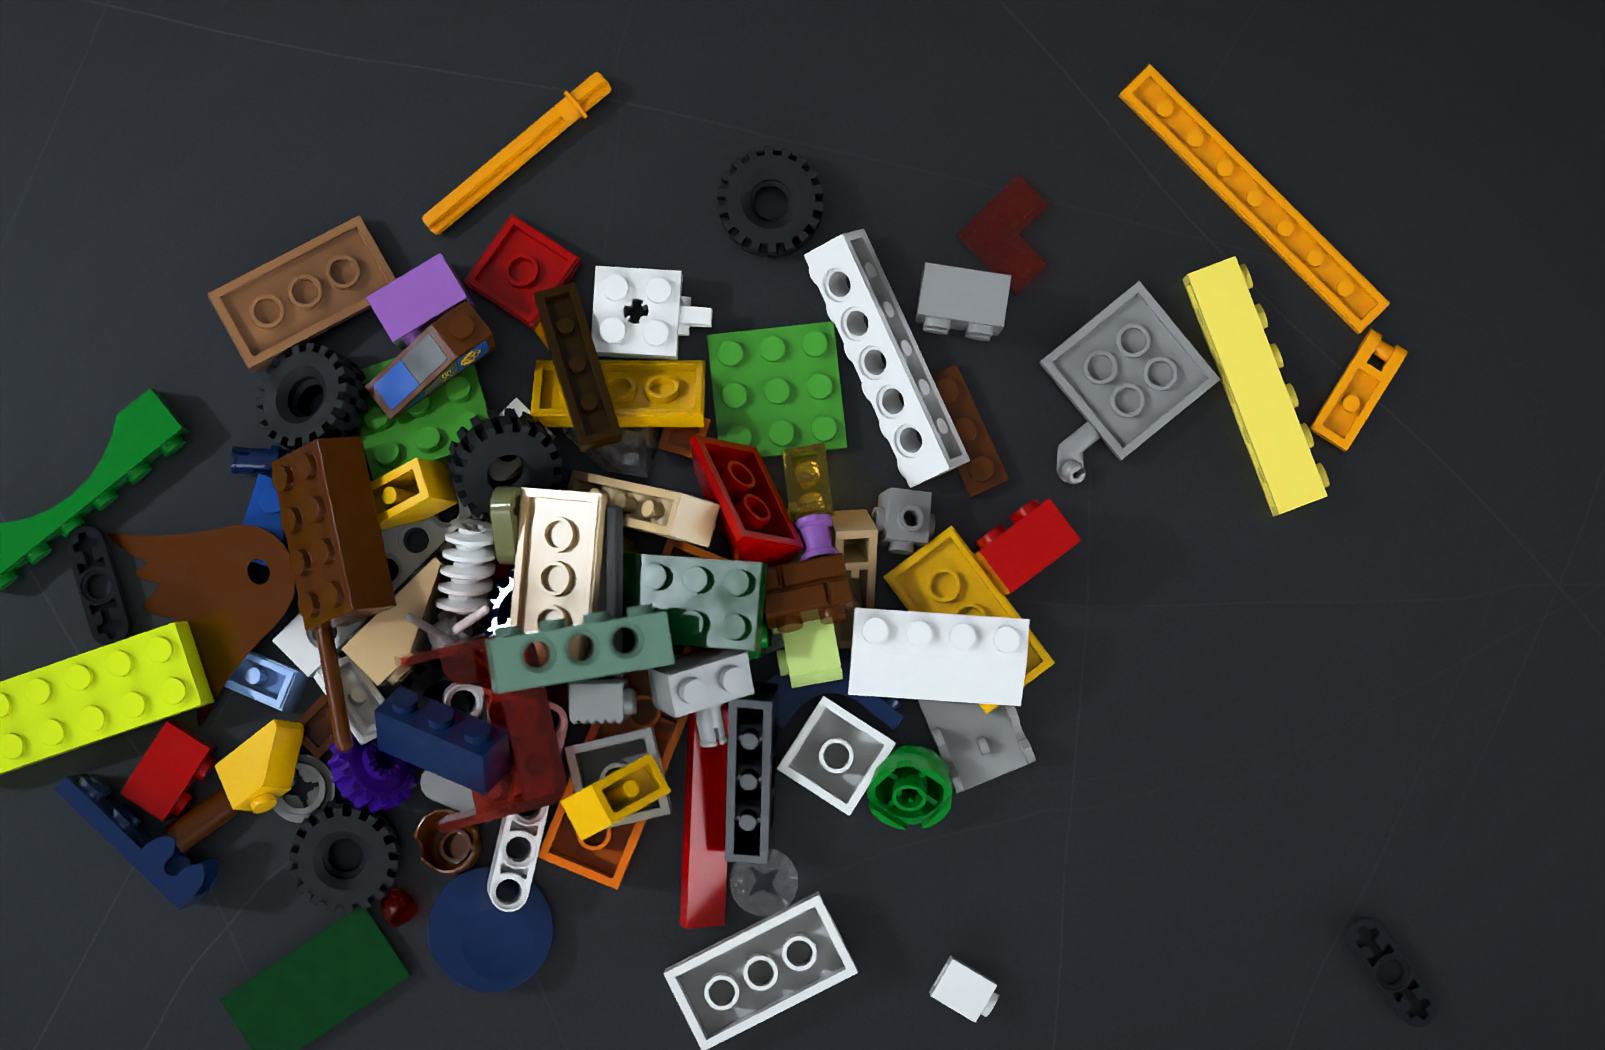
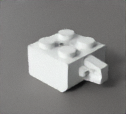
M595 266L591 336L598 357L678 360L679 336H689L690 327L711 328L713 309L691 306V297L682 296V271ZM635 304H641L644 311H649L648 316H641L639 323L634 324L630 316L626 317L627 311H632Z

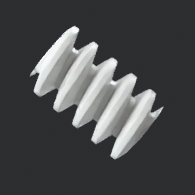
M454 519L450 523L459 528L458 532L445 533V540L455 544L456 548L445 549L442 553L444 558L454 562L453 565L440 567V573L450 577L451 581L439 582L437 586L439 591L449 594V596L436 599L435 606L445 611L470 615L485 605L490 606V601L486 597L489 596L487 593L493 588V580L490 576L495 573L496 568L495 563L492 561L496 558L492 524L472 519Z

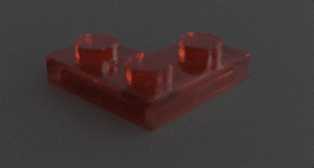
M1019 174L957 234L993 273L1011 275L1009 289L1016 296L1048 265L1019 236L1048 206Z

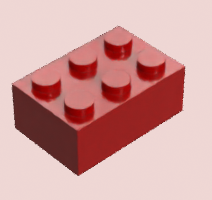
M1035 497L1009 517L1013 522L1012 526L1005 530L999 524L975 542L979 548L974 553L975 557L1004 595L1011 594L1081 541L1050 498L1040 504Z

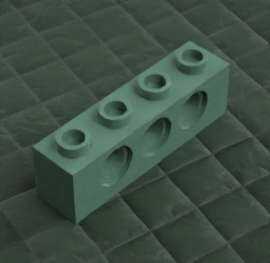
M653 604L627 607L628 616L610 619V612L602 611L584 614V623L567 626L566 618L540 621V630L525 633L522 632V625L495 629L496 637L485 639L492 690L495 693H504L673 665L675 663L667 611L654 612ZM622 627L627 628L633 636L632 646L624 653L618 652L612 643L614 633ZM581 634L587 638L590 648L588 654L583 659L575 660L568 651V645L574 636ZM537 641L544 646L546 657L541 665L531 667L524 659V651L530 643Z

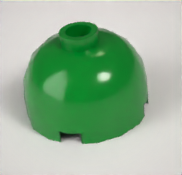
M914 744L895 746L888 757L876 768L867 788L869 808L871 813L882 823L896 829L907 830V824L915 825L920 823L921 829L928 828L943 820L951 809L953 783L947 764L933 750Z

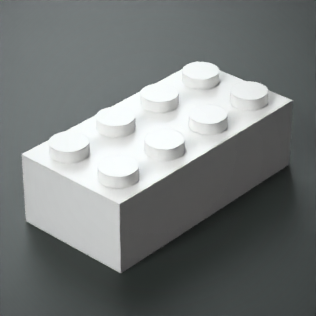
M818 891L666 968L663 974L701 1050H707L857 974L858 970Z

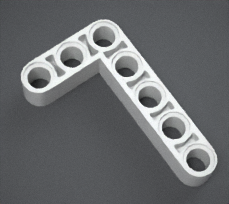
M458 681L450 684L445 689L442 695L443 704L450 706L451 698L457 691L467 690L474 697V705L470 711L466 712L467 714L508 730L509 734L521 736L487 882L489 898L497 909L504 912H513L520 909L526 903L529 896L568 728V717L561 706L550 700L515 692L495 693L492 687ZM501 700H511L516 706L515 717L507 723H500L493 716V709ZM545 709H552L558 715L557 726L549 732H541L536 727V717ZM534 752H544L549 759L546 770L540 774H531L526 769V760ZM525 794H533L537 796L539 801L537 811L530 816L519 815L516 811L518 799ZM524 837L528 840L529 849L523 857L512 858L507 855L506 846L512 838ZM506 879H513L519 884L518 894L511 900H501L496 896L498 884Z

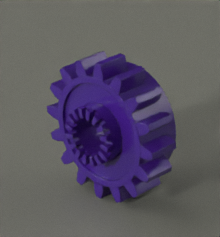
M351 732L353 746L349 751H339L335 746V742L330 745L329 749L333 752L332 759L327 761V763L331 767L333 777L331 780L336 784L341 792V796L353 802L356 808L368 807L370 813H375L381 808L386 812L390 811L412 796L410 789L419 783V780L411 774L419 770L420 767L378 750L377 738L360 745Z

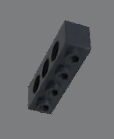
M753 682L754 694L729 701L725 861L768 864L774 846L779 684Z

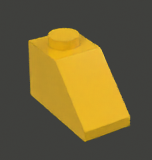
M416 457L372 481L371 487L380 530L425 521L459 503L454 485L449 476L447 464Z
M273 719L214 765L233 810L252 811L255 814L267 812L276 806L277 800L291 790L305 731L302 723Z
M650 752L560 802L582 841L665 796L671 790Z

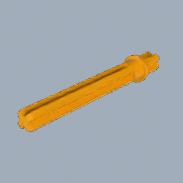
M595 72L572 92L569 93L567 90L563 92L565 97L424 214L422 219L425 225L435 235H440L580 117L586 119L588 117L586 112L611 92L612 88L602 74Z

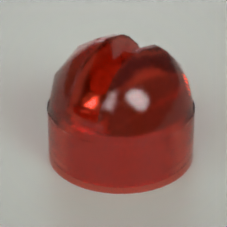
M405 890L388 891L389 897H382L381 914L391 927L404 925L418 911V905Z

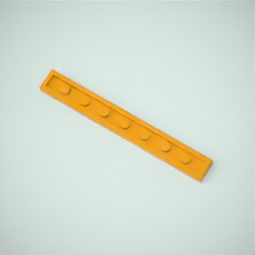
M1151 64L1119 94V97L1357 334H1360L1390 304Z

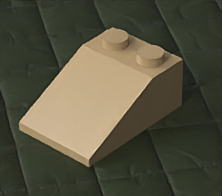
M434 557L395 596L396 606L376 614L341 648L377 686H389L390 684L392 686L396 684L399 686L408 679L407 675L413 669H417L413 662L421 654L427 632L408 622L406 615L412 613L431 624L437 608L435 600L440 598L442 593L437 589L438 583L447 579V576L440 573L441 566L450 565L446 560Z

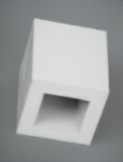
M952 955L948 958L929 991L931 997L975 1023L980 1014L984 1017L990 1014L999 998V995L994 992L997 987L994 980Z

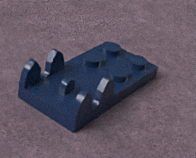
M86 773L66 776L54 788L178 910L197 904L216 882L220 872V863L217 858L191 865L190 859L184 856L189 849L181 853L176 846L177 838L167 835L156 839L150 836L139 825L143 821L140 815L125 803L119 806L109 796L112 789L96 774H92L90 777Z

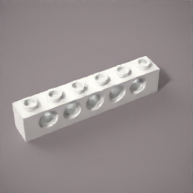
M860 229L843 233L806 253L804 257L809 266L810 277L822 294L826 303L827 314L838 329L844 342L845 353L854 364L862 382L863 393L871 402L876 412L880 430L889 441L897 458L899 472L907 480L909 487L912 488L930 481L969 462L968 454L865 230ZM846 275L848 276V278H849V280H850V284H851V287H850V288L848 287V285H847V283H846ZM864 314L868 319V327L864 322ZM881 353L885 356L886 366L882 362ZM899 392L904 398V405L899 399ZM917 431L921 435L922 444L919 442L917 438Z

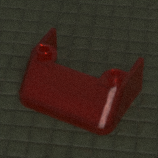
M495 634L394 656L396 665L401 667L440 658L442 670L452 682L464 685L481 681L491 724L508 731L511 770L486 796L471 790L475 808L433 818L434 828L441 833L552 805L558 802L566 791L567 779L545 686L504 693H495L492 690L485 639L496 637ZM534 642L530 643L524 651V659L531 667L540 665Z

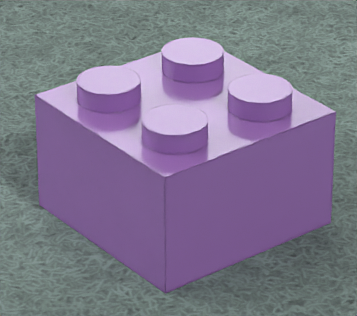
M441 253L366 297L392 342L402 350L409 346L432 323L465 300H468L473 308L476 307L454 269Z

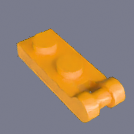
M1372 328L1362 340L1357 352L1309 427L1310 431L1344 452L1349 449L1408 353L1407 350L1397 344L1395 347H1392L1381 340L1383 335ZM1372 354L1385 361L1380 371L1367 363Z

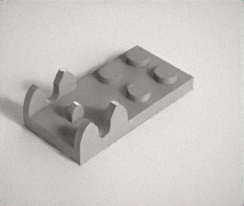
M917 699L940 757L947 764L956 794L1036 761L1032 747L1020 725V719L1015 706L999 705L986 715L977 703Z

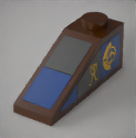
M465 300L432 323L375 376L365 388L389 421L392 422L496 349L493 334L468 300Z

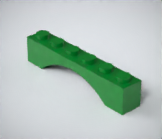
M149 388L116 415L112 437L103 458L90 477L71 496L53 508L32 517L0 523V591L17 580L19 576L16 574V571L27 562L34 565L45 558L52 551L49 545L58 537L63 535L64 538H67L78 527L84 526L85 521L82 518L94 508L101 511L112 504L119 497L116 491L129 481L131 484H135L148 475L152 470L149 464L163 454L165 458L169 457L185 444L183 437L190 432V429L159 391Z

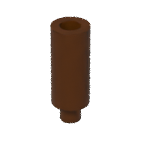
M221 788L164 829L169 836L177 838L176 846L183 853L237 816L239 812L232 809L226 793Z

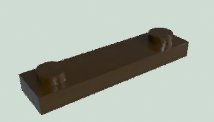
M575 282L534 292L535 305L579 451L584 452L622 442L621 430Z

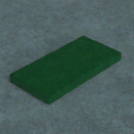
M360 906L354 910V913L347 914L221 998L220 1001L252 1050H300L412 974L369 908L362 910Z

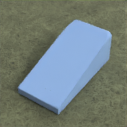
M250 651L230 676L224 687L280 711L294 713L297 710L309 677L301 670Z

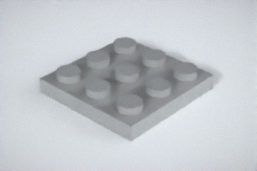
M1140 281L1039 362L1086 421L1095 428L1100 438L1119 461L1123 460L1221 380Z

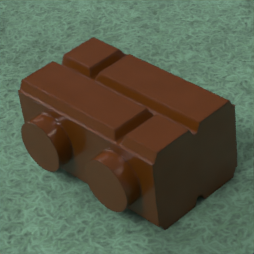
M843 553L767 568L764 610L768 629L777 628L778 632L781 633L794 632L803 627V622L820 619L822 624H834L845 620L846 614L854 612Z

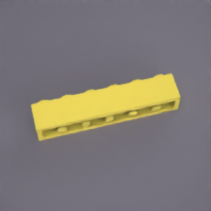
M1236 256L1187 274L1182 279L1272 515L1276 516L1327 497L1325 488L1330 486L1327 473L1321 463L1315 464L1309 449L1314 447L1312 434L1306 423H1299L1294 408L1299 407L1297 395L1291 383L1284 384L1279 368L1284 366L1282 356L1275 343L1269 345L1264 332V328L1268 327L1267 317L1260 303L1254 305L1248 290L1253 288L1248 268L1245 264L1239 265Z

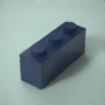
M399 686L374 710L378 750L485 796L511 770L508 730L402 686Z

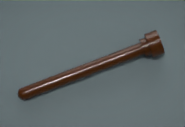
M316 629L315 633L335 746L339 751L347 752L352 748L353 741L333 629Z

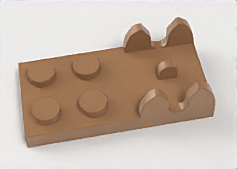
M358 215L209 292L208 299L251 373H256L267 368L281 353L292 354L291 347L296 345L305 347L310 342V339L371 308L366 297L396 280L361 216Z

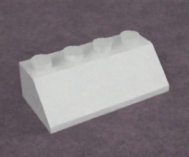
M854 608L848 695L1021 706L1027 665L1030 619Z

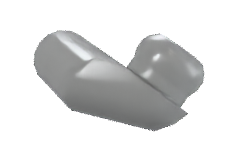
M1086 422L1062 441L1057 448V473L1062 481L1072 485L1082 482L1086 476V470L1083 469V451L1100 439V435L1089 422Z

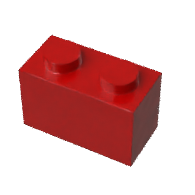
M166 721L119 794L162 822L171 820L174 815L179 818L193 799L189 791L197 779L203 782L214 768L217 760L212 756L218 747L178 721Z

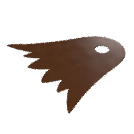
M232 525L207 531L174 535L107 533L121 548L148 563L135 571L137 576L150 582L160 583V586L145 601L143 608L158 616L174 618L172 623L188 621L215 701L230 676L258 642L280 621L292 602L296 583L289 565L290 554L285 545L274 534L254 525ZM255 559H261L266 562L270 570L268 581L261 585L254 583L248 575V566ZM213 703L197 708L198 726H201Z

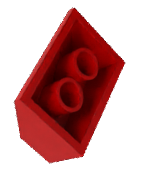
M694 435L690 439L695 475L702 487L703 496L706 501L720 505L716 518L718 528L725 537L734 560L767 563L768 567L788 564L804 548V545L757 448Z

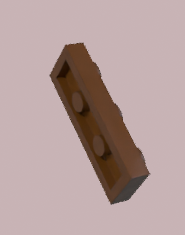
M957 364L931 375L970 459L969 462L956 468L969 498L1009 481L1008 475Z

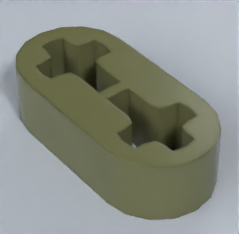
M498 486L493 491L491 497L490 516L497 561L500 564L515 565L521 488Z

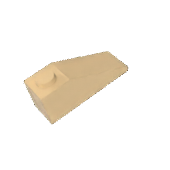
M867 509L825 511V514L831 515L833 525L830 527L833 547L839 553H843L853 608L874 609L878 529ZM853 613L846 614L845 620L834 623L838 649L851 648Z

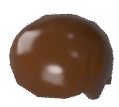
M434 809L422 816L413 835V838L420 847V860L440 875H460L474 866L482 849V837L477 823L466 814L455 809Z

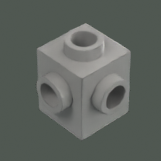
M893 487L878 495V507H874L871 515L878 529L877 545L888 546V552L892 554L911 555L914 553V550L928 544V539L933 537L935 530V515L930 514L932 493Z

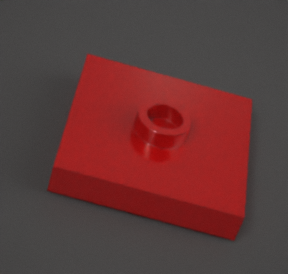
M511 214L463 283L467 288L534 331L540 323V318L533 293L568 284L583 262L581 258Z

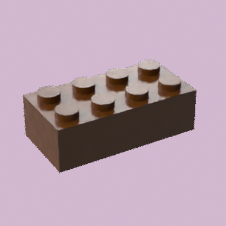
M361 436L316 439L271 462L273 471L272 483L277 490L281 510L280 521L286 534L290 554L289 565L295 578L299 597L298 609L303 617L305 631L350 626L396 606Z

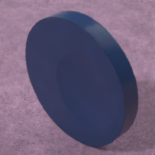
M481 867L457 876L438 894L428 916L427 941L432 958L448 979L464 989L492 994L505 992L523 984L539 970L546 960L552 944L553 920L546 899L533 883H531L527 901L520 909L513 912H504L497 909L487 892V882L491 867ZM513 879L501 881L496 888V896L501 900L513 899L519 891L518 882Z

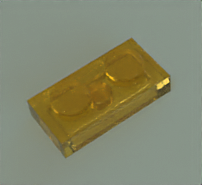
M824 442L782 450L788 507L792 522L795 523L799 518L811 514L835 516L828 458Z

